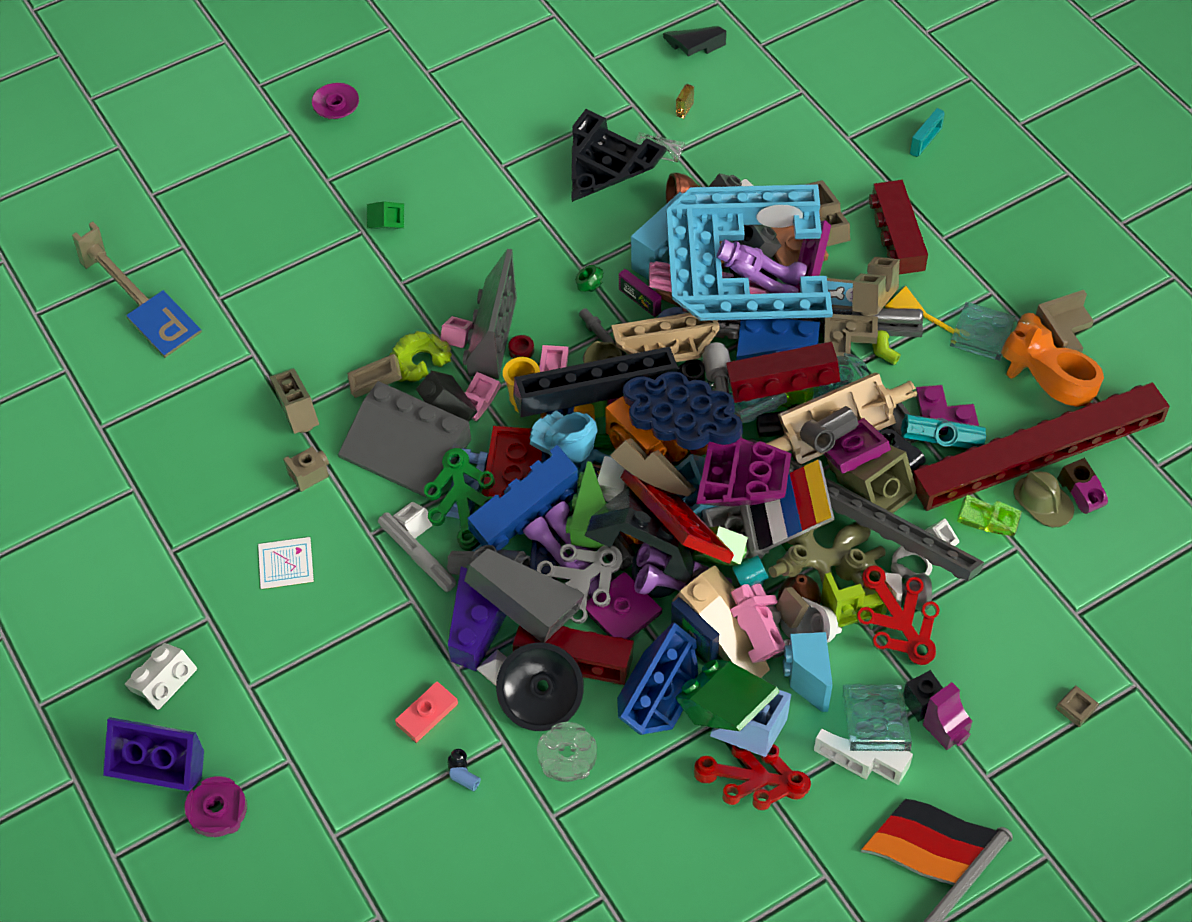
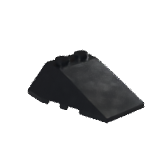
M629 487L625 488L591 516L584 536L611 548L621 531L667 553L663 569L664 574L687 585L691 582L695 565L690 548L682 545Z

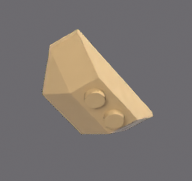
M691 313L611 325L616 346L626 353L634 354L670 346L676 362L699 359L704 353V348L710 344L719 331L718 320L700 321Z

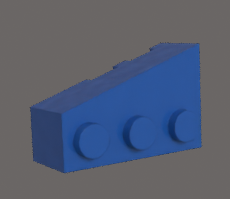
M791 319L741 320L736 361L776 353V351L782 352L818 344L820 322Z

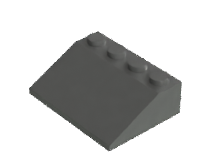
M507 249L485 279L483 289L478 291L477 302L479 308L474 309L473 324L475 325L474 329H470L468 333L469 350H465L463 354V365H467L468 376L474 377L476 372H479L493 379H499L517 301L512 249Z
M378 381L363 400L338 456L426 497L424 494L425 485L429 482H434L444 469L442 464L444 454L453 448H466L470 443L469 421ZM459 457L453 458L451 463L455 464ZM431 488L428 494L433 495L437 488Z

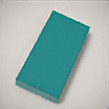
M936 108L912 137L911 155L918 157L942 129L945 114L943 110Z

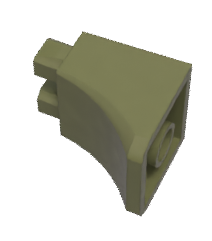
M890 445V451L843 474L827 460L830 470L836 474L837 481L841 485L891 513L897 511L915 496L916 486L906 451Z

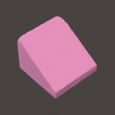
M452 316L442 325L440 339L446 341L449 345L464 348L468 341L469 330L474 329L475 324L472 321Z

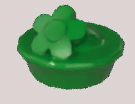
M588 265L581 269L575 279L578 290L581 292H593L603 283L601 281L604 274L603 269L595 265Z

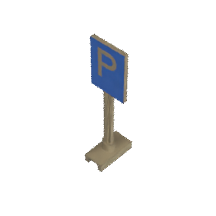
M94 222L89 224L90 231L82 237L77 233L72 235L79 261L85 269L98 262L139 305L138 308L127 314L126 317L164 358L202 332L164 290L148 299L106 255L100 229Z

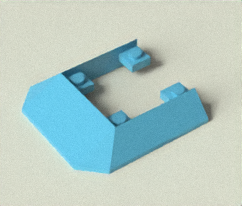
M818 184L690 187L666 209L672 299L700 321L832 317L831 294L828 292L827 276H800V293L750 294L749 278H722L721 260L716 257L720 247L719 241L724 239L728 241L744 240V225H762L757 220L758 212L773 205H790L802 211V218H799V215H794L793 217L795 239L821 238Z

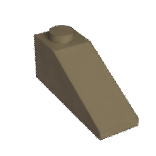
M293 368L270 376L271 383L294 434L308 432L313 427L319 425L311 397L295 369Z

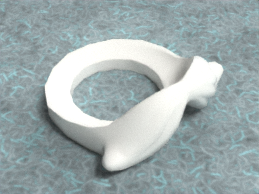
M900 545L892 556L891 571L895 574H900L905 579L917 575V573L904 567L902 564H898L897 560L905 556L918 554L908 552ZM921 557L926 563L925 574L929 576L932 571V564L927 559Z

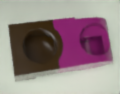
M1085 457L1063 466L1057 480L1062 487L1066 486L1081 512L1088 514L1108 504L1107 494Z

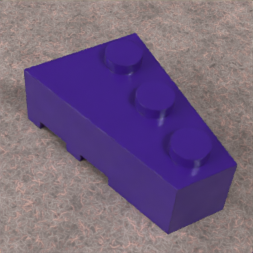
M461 566L448 640V650L451 662L477 672V667L480 666L507 615L464 581L468 569Z

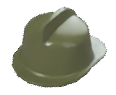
M1030 471L1026 477L1016 483L1014 488L1015 499L1041 524L1052 528L1062 527L1073 518V502L1060 488L1057 479L1050 473Z

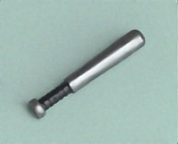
M881 309L878 314L873 315L878 317V323L918 325L923 322V311L921 309ZM832 310L833 314L864 316L860 312H853L852 310ZM825 317L819 318V322L824 323Z

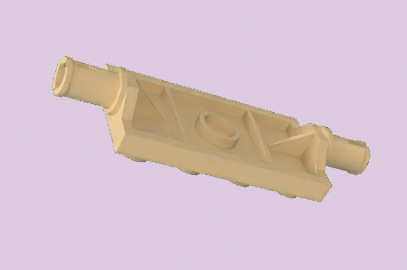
M876 372L778 414L784 430V436L766 444L786 452L791 451L795 462L799 464L806 463L823 455L800 438L801 428L807 421L816 420L819 422L844 406H848L857 417V420L865 418L879 431L896 423L893 409L896 408V404L916 397L917 391H912L916 388L911 381H907L889 390L884 387L880 375Z

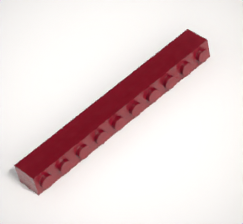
M1153 382L1144 386L1137 385L1130 391L1122 394H1113L1101 402L1089 403L1084 408L1074 412L1067 411L1058 418L1043 420L1036 426L1028 429H1019L1012 435L1004 438H995L988 444L980 447H971L961 454L946 456L937 463L922 465L913 473L916 486L915 494L926 511L1024 475L1030 471L1040 469L1165 421L1170 405Z

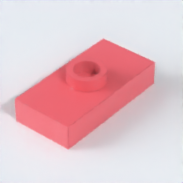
M435 682L395 719V723L417 743L458 705V700L439 682Z

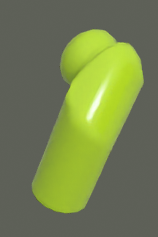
M878 330L877 344H872L873 352L876 356L895 365L900 359L901 354L889 348V334L884 330Z

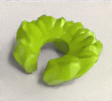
M415 331L414 334L404 335L390 353V355L395 354L399 361L402 379L398 381L416 382L429 374L424 361H421L418 365L412 362V357L418 352H428L431 354L434 366L442 367L444 364L451 362L452 353L450 352L449 344L446 341H442L435 334H428L422 331Z

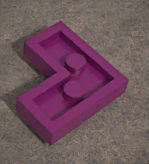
M943 385L916 387V400L920 416L935 419L943 418L948 421L979 426L974 404L947 406ZM942 427L939 435H946L948 427Z

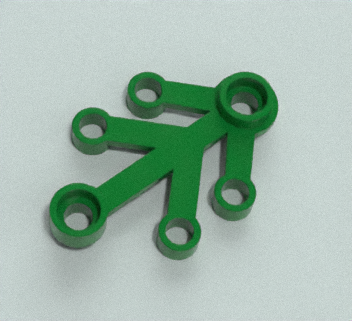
M453 448L448 450L442 458L444 469L434 482H429L424 487L426 497L432 501L437 500L442 494L441 489L453 476L454 486L440 505L428 512V519L434 526L442 525L445 522L447 513L457 501L461 530L457 535V541L463 550L473 551L480 545L472 534V538L469 541L463 540L465 534L471 533L468 529V517L470 516L468 499L482 507L493 497H486L467 485L464 474L478 481L480 487L485 490H489L495 485V478L491 472H482L469 463V456L464 450ZM453 458H460V461L457 464L451 463V460ZM490 477L491 481L488 484H483L482 479ZM431 488H437V492L434 495L428 494ZM434 514H441L439 520H432Z

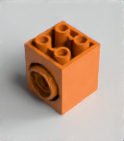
M623 396L606 407V434L609 435L615 450L625 440L632 438L648 456L652 452L659 450L670 463L682 460L688 453V449L680 447L675 440H659L653 435L652 429L642 430L633 426L629 416L631 406L626 404Z

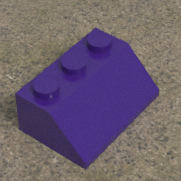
M112 717L107 719L103 776L190 791L202 779L204 749L196 732Z

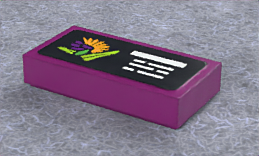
M622 270L619 273V290L652 316H658L661 313V295L630 271Z

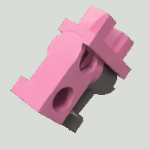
M744 584L730 592L737 605L730 609L733 617H738L739 626L747 632L754 647L753 650L748 652L752 663L764 662L771 657L774 659L783 656L784 646L789 645L790 640H783L778 627L782 615L773 606L778 603L776 596L766 595L761 584H755L751 587L749 584Z

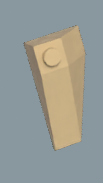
M713 566L685 586L672 601H675L678 597L682 598L720 634L718 654L723 660L731 661L761 678L770 670L766 660L764 662L752 663L748 652L753 650L754 647L747 632L739 626L738 617H733L730 609L737 606L730 593L735 588L716 566Z

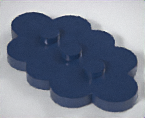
M667 372L661 374L655 380L648 377L630 379L623 387L624 401L631 406L629 416L632 425L642 430L652 429L653 435L659 440H675L684 449L697 450L703 448L710 441L720 445H729L739 440L743 434L742 421L739 416L734 414L735 403L732 395L724 391H712L710 385L705 381H688L687 377L682 373Z

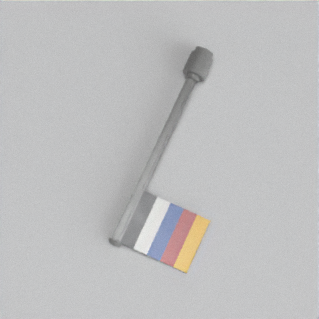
M711 343L704 348L702 355L706 377L709 381L715 383L717 391L729 393L727 384L729 378L726 363L730 362L729 352L722 343ZM819 459L788 474L784 498L755 505H740L745 535L748 537L749 553L747 556L749 559L757 555L762 559L765 551L834 520L824 471Z

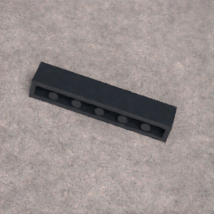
M669 346L514 377L513 397L520 418L620 398L623 396L625 383L630 379L648 377L655 380L661 374L677 372L678 366Z

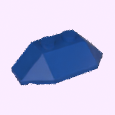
M675 622L643 652L617 697L618 718L639 735L673 729L684 710L675 697L682 691V686L687 681L698 676L695 652L697 648L696 639Z

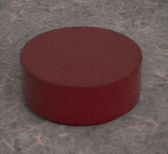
M526 335L513 337L508 343L510 356L513 359L517 357L531 358L534 354L533 340Z

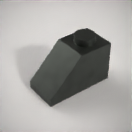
M431 370L416 388L424 402L466 421H470L478 412L452 375Z

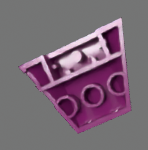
M742 436L739 440L729 445H720L710 441L707 447L696 504L714 506L755 505L784 498L791 453L761 441L757 443L743 439Z

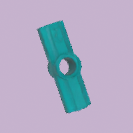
M905 414V417L902 419L901 437L963 448L985 445L986 428L983 426ZM947 426V435L939 438L940 429Z

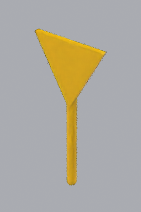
M907 286L885 306L888 309H921L924 318L966 342L969 340L964 334L926 313Z

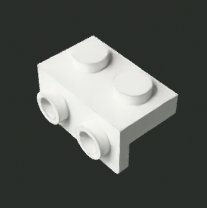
M163 643L152 652L151 657L141 667L134 670L125 686L131 692L146 698L153 708L159 710L197 670V667L182 649Z

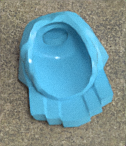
M555 411L551 415L547 414L544 418H540L535 422L530 432V445L552 456L550 450L558 445L572 462H582L588 458L594 448L598 429L594 419L587 413L573 412L563 416L558 411Z

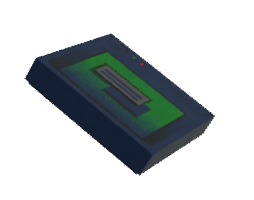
M678 597L671 603V624L675 622L696 639L697 648L695 652L704 663L714 659L718 660L720 634L682 598Z

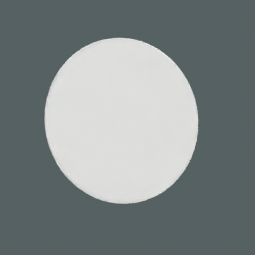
M773 205L759 211L757 220L762 225L768 227L783 228L792 226L794 215H799V218H802L803 213L794 206Z

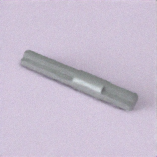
M386 512L379 517L378 523L445 592H449L455 587V579L390 513Z

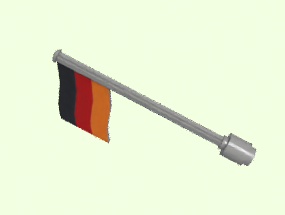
M905 799L861 849V852L886 858L921 876L953 885L924 920V922H942L1004 845L1012 841L1013 835L1005 827L993 830L966 822L930 804Z

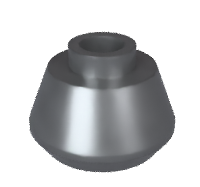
M925 573L911 576L920 578L924 584L923 590L918 594L915 608L921 611L922 606L926 602L932 601L931 578ZM912 581L909 583L912 591L919 590L917 582ZM902 583V601H905L907 591L905 584Z

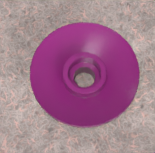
M345 83L324 85L312 97L314 111L328 119L346 117L354 112L359 104L358 92L352 86Z

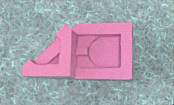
M476 372L465 392L478 411L472 418L474 421H477L483 415L502 386L500 381Z

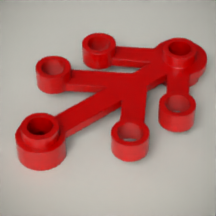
M875 565L867 567L862 574V583L866 588L877 592L892 617L874 613L871 608L863 607L857 613V621L862 625L873 624L902 631L908 641L893 639L886 632H878L872 639L873 646L878 650L887 648L907 653L909 659L917 665L929 664L936 656V646L930 637L934 618L940 612L939 606L932 601L926 602L922 606L921 614L923 620L918 635L912 626L918 594L924 587L923 581L918 577H911L906 582L905 589L907 593L902 610L885 584L886 575L884 570ZM871 572L878 573L879 581H871L869 574ZM912 581L917 582L919 590L912 591L909 583ZM926 606H933L935 608L933 616L926 614ZM861 612H869L871 619L863 621L860 617ZM878 636L886 638L887 643L885 646L877 644L876 638ZM919 645L926 647V655L921 656L917 653Z
M775 744L772 745L768 752L774 755L767 754L766 757L761 756L763 762L771 764L778 774L769 773L750 751L737 749L738 747L732 745V755L740 759L748 769L717 764L713 757L707 755L700 757L694 766V777L701 783H712L717 779V776L746 781L740 785L727 784L723 788V801L729 805L739 803L741 798L754 792L753 806L758 810H766L772 803L785 796L791 799H801L811 788L810 778L801 771H792L779 757V748ZM766 785L777 786L770 791L760 789ZM759 798H763V799H765L766 801H760V800H758V799H759Z

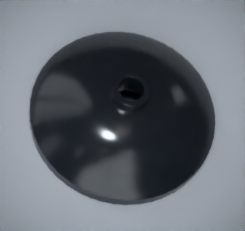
M531 643L516 649L505 659L497 676L496 692L502 710L515 724L532 731H548L560 727L575 715L583 699L584 679L578 663L566 650L550 643ZM541 680H545L548 683L546 691L539 689L538 684Z

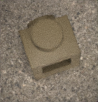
M313 446L292 458L288 456L284 458L287 473L301 492L329 477L326 467L329 465V461L322 450L316 452Z

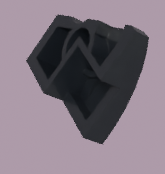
M712 26L669 31L663 33V38L675 50L680 48L687 56H691L701 50L708 54L725 46L727 31L722 27Z

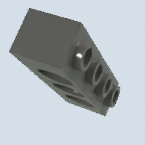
M719 173L709 187L741 186L742 182L734 175L729 176ZM744 225V240L737 241L740 245L761 249L763 254L770 259L782 246L776 238V232L765 225Z

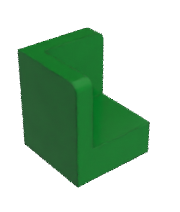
M383 201L367 204V228H404V203Z

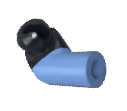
M454 749L447 762L449 776L453 781L471 791H475L480 784L481 778L468 772L466 752L462 749Z

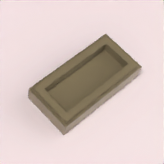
M395 354L347 373L351 394L355 398L369 393L378 381L388 385L402 379L399 361Z

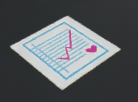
M310 537L258 544L261 589L314 582Z

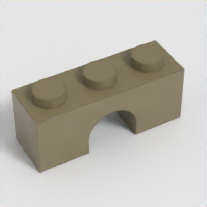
M874 257L868 264L867 274L860 273L853 281V312H860L864 316H873L881 311L899 288L900 259Z

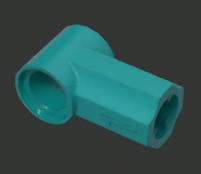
M758 555L742 562L740 565L732 567L741 586L749 584L751 587L755 584H761L763 587L764 582L769 578Z

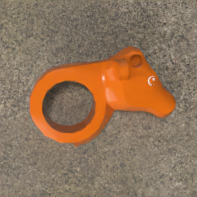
M1026 313L1021 316L1016 328L1005 341L1001 351L1003 357L1011 361L1006 373L1010 379L1016 377L1025 368H1029L1036 381L1049 396L1067 405L1079 407L1089 404L1098 394L1104 379L1101 367L1087 355L1069 348H1056L1052 332L1041 323L1040 317L1034 313Z

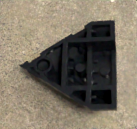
M585 109L572 126V202L654 169L666 153L667 148L648 138L641 145L634 143L608 130L605 117Z

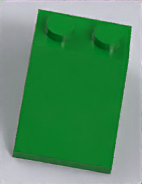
M714 659L702 667V672L695 679L687 681L682 686V691L675 698L694 725L740 732L780 691L776 686L731 661Z

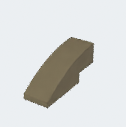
M821 180L805 184H818L820 222L826 220L831 225L827 246L850 241V223L841 213L840 202L825 182Z
M632 438L625 440L610 455L624 469L654 487L683 496H689L697 490L659 450L652 452L648 456Z

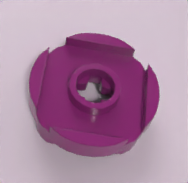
M222 776L206 778L201 781L202 785L189 792L185 801V814L196 833L207 837H220L239 830L247 812V800L242 789L233 780ZM215 801H220L221 806H223L221 810L215 813L212 810H208L209 806H214Z

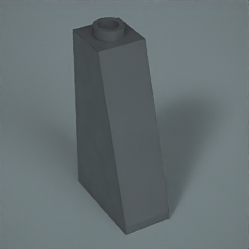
M488 548L479 556L477 554L474 555L466 565L468 570L464 581L543 643L578 612L584 597L581 591Z

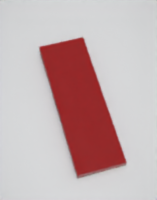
M624 469L620 478L682 545L730 564L734 557L733 552L677 494L654 487Z

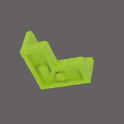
M831 572L824 574L821 603L822 606L829 607L835 613L839 627L858 622L856 616L863 607L871 608L874 613L886 614L887 608L875 590L866 587L863 589L861 584L838 590ZM863 611L860 617L862 620H867L871 618L869 612Z

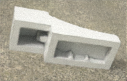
M821 729L817 735L814 746L815 752L865 780L871 771H874L897 785L900 784L909 769L913 756L902 744L892 743L887 739L884 744L861 743L839 737L824 729Z

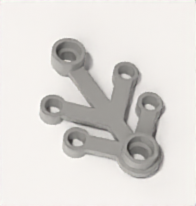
M572 544L562 546L560 556L565 562L571 563L579 560L593 563L584 570L553 566L549 561H542L538 564V572L541 573V569L544 566H550V573L544 575L551 578L568 579L569 581L565 583L566 585L584 594L579 610L584 612V615L581 619H575L573 615L571 620L574 623L582 624L587 620L586 606L590 582L599 573V588L593 593V601L599 607H605L610 603L609 589L612 573L616 572L623 562L622 554L615 546H611V548L602 546L597 552L576 549ZM567 549L574 551L573 556L570 558L564 556V552ZM607 554L613 556V560L610 563L603 562V558ZM601 593L607 595L604 602L597 601V596Z

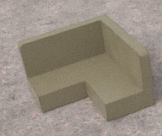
M1085 290L1038 305L1036 315L1040 317L1041 323L1052 332L1056 348H1069L1082 353L1083 347L1074 333L1091 328L1094 322L1084 307L1087 296Z
M841 314L825 317L823 343L832 341L838 363H850L851 342L877 344L878 317Z

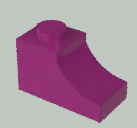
M953 682L929 699L923 721V726L946 750L955 744L960 746L967 741L971 735L969 731L973 722L961 703L960 689Z

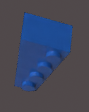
M558 445L550 450L552 456L544 463L538 460L530 466L532 470L523 480L516 478L508 484L502 497L495 495L468 517V529L482 546L492 545L496 550L502 549L513 536L524 534L523 530L535 519L541 516L545 518V515L554 506L563 501L569 503L573 499L574 494L577 493L578 468Z

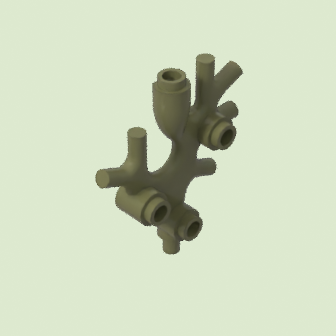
M853 522L836 534L831 548H824L815 541L813 536L815 529L787 541V543L793 546L789 548L782 558L777 560L776 565L769 568V574L775 578L781 574L783 576L796 577L803 568L812 567L818 570L823 584L824 574L830 572L831 566H835V571L840 578L846 581L853 580L856 585L861 584L864 589L861 571H864L869 566H878L874 561L885 556L886 552L882 546H878L866 553L859 549H851L867 541L871 534L870 528ZM871 572V573H870V574H871L872 576H874L876 579H879V574H878V573H876V572Z

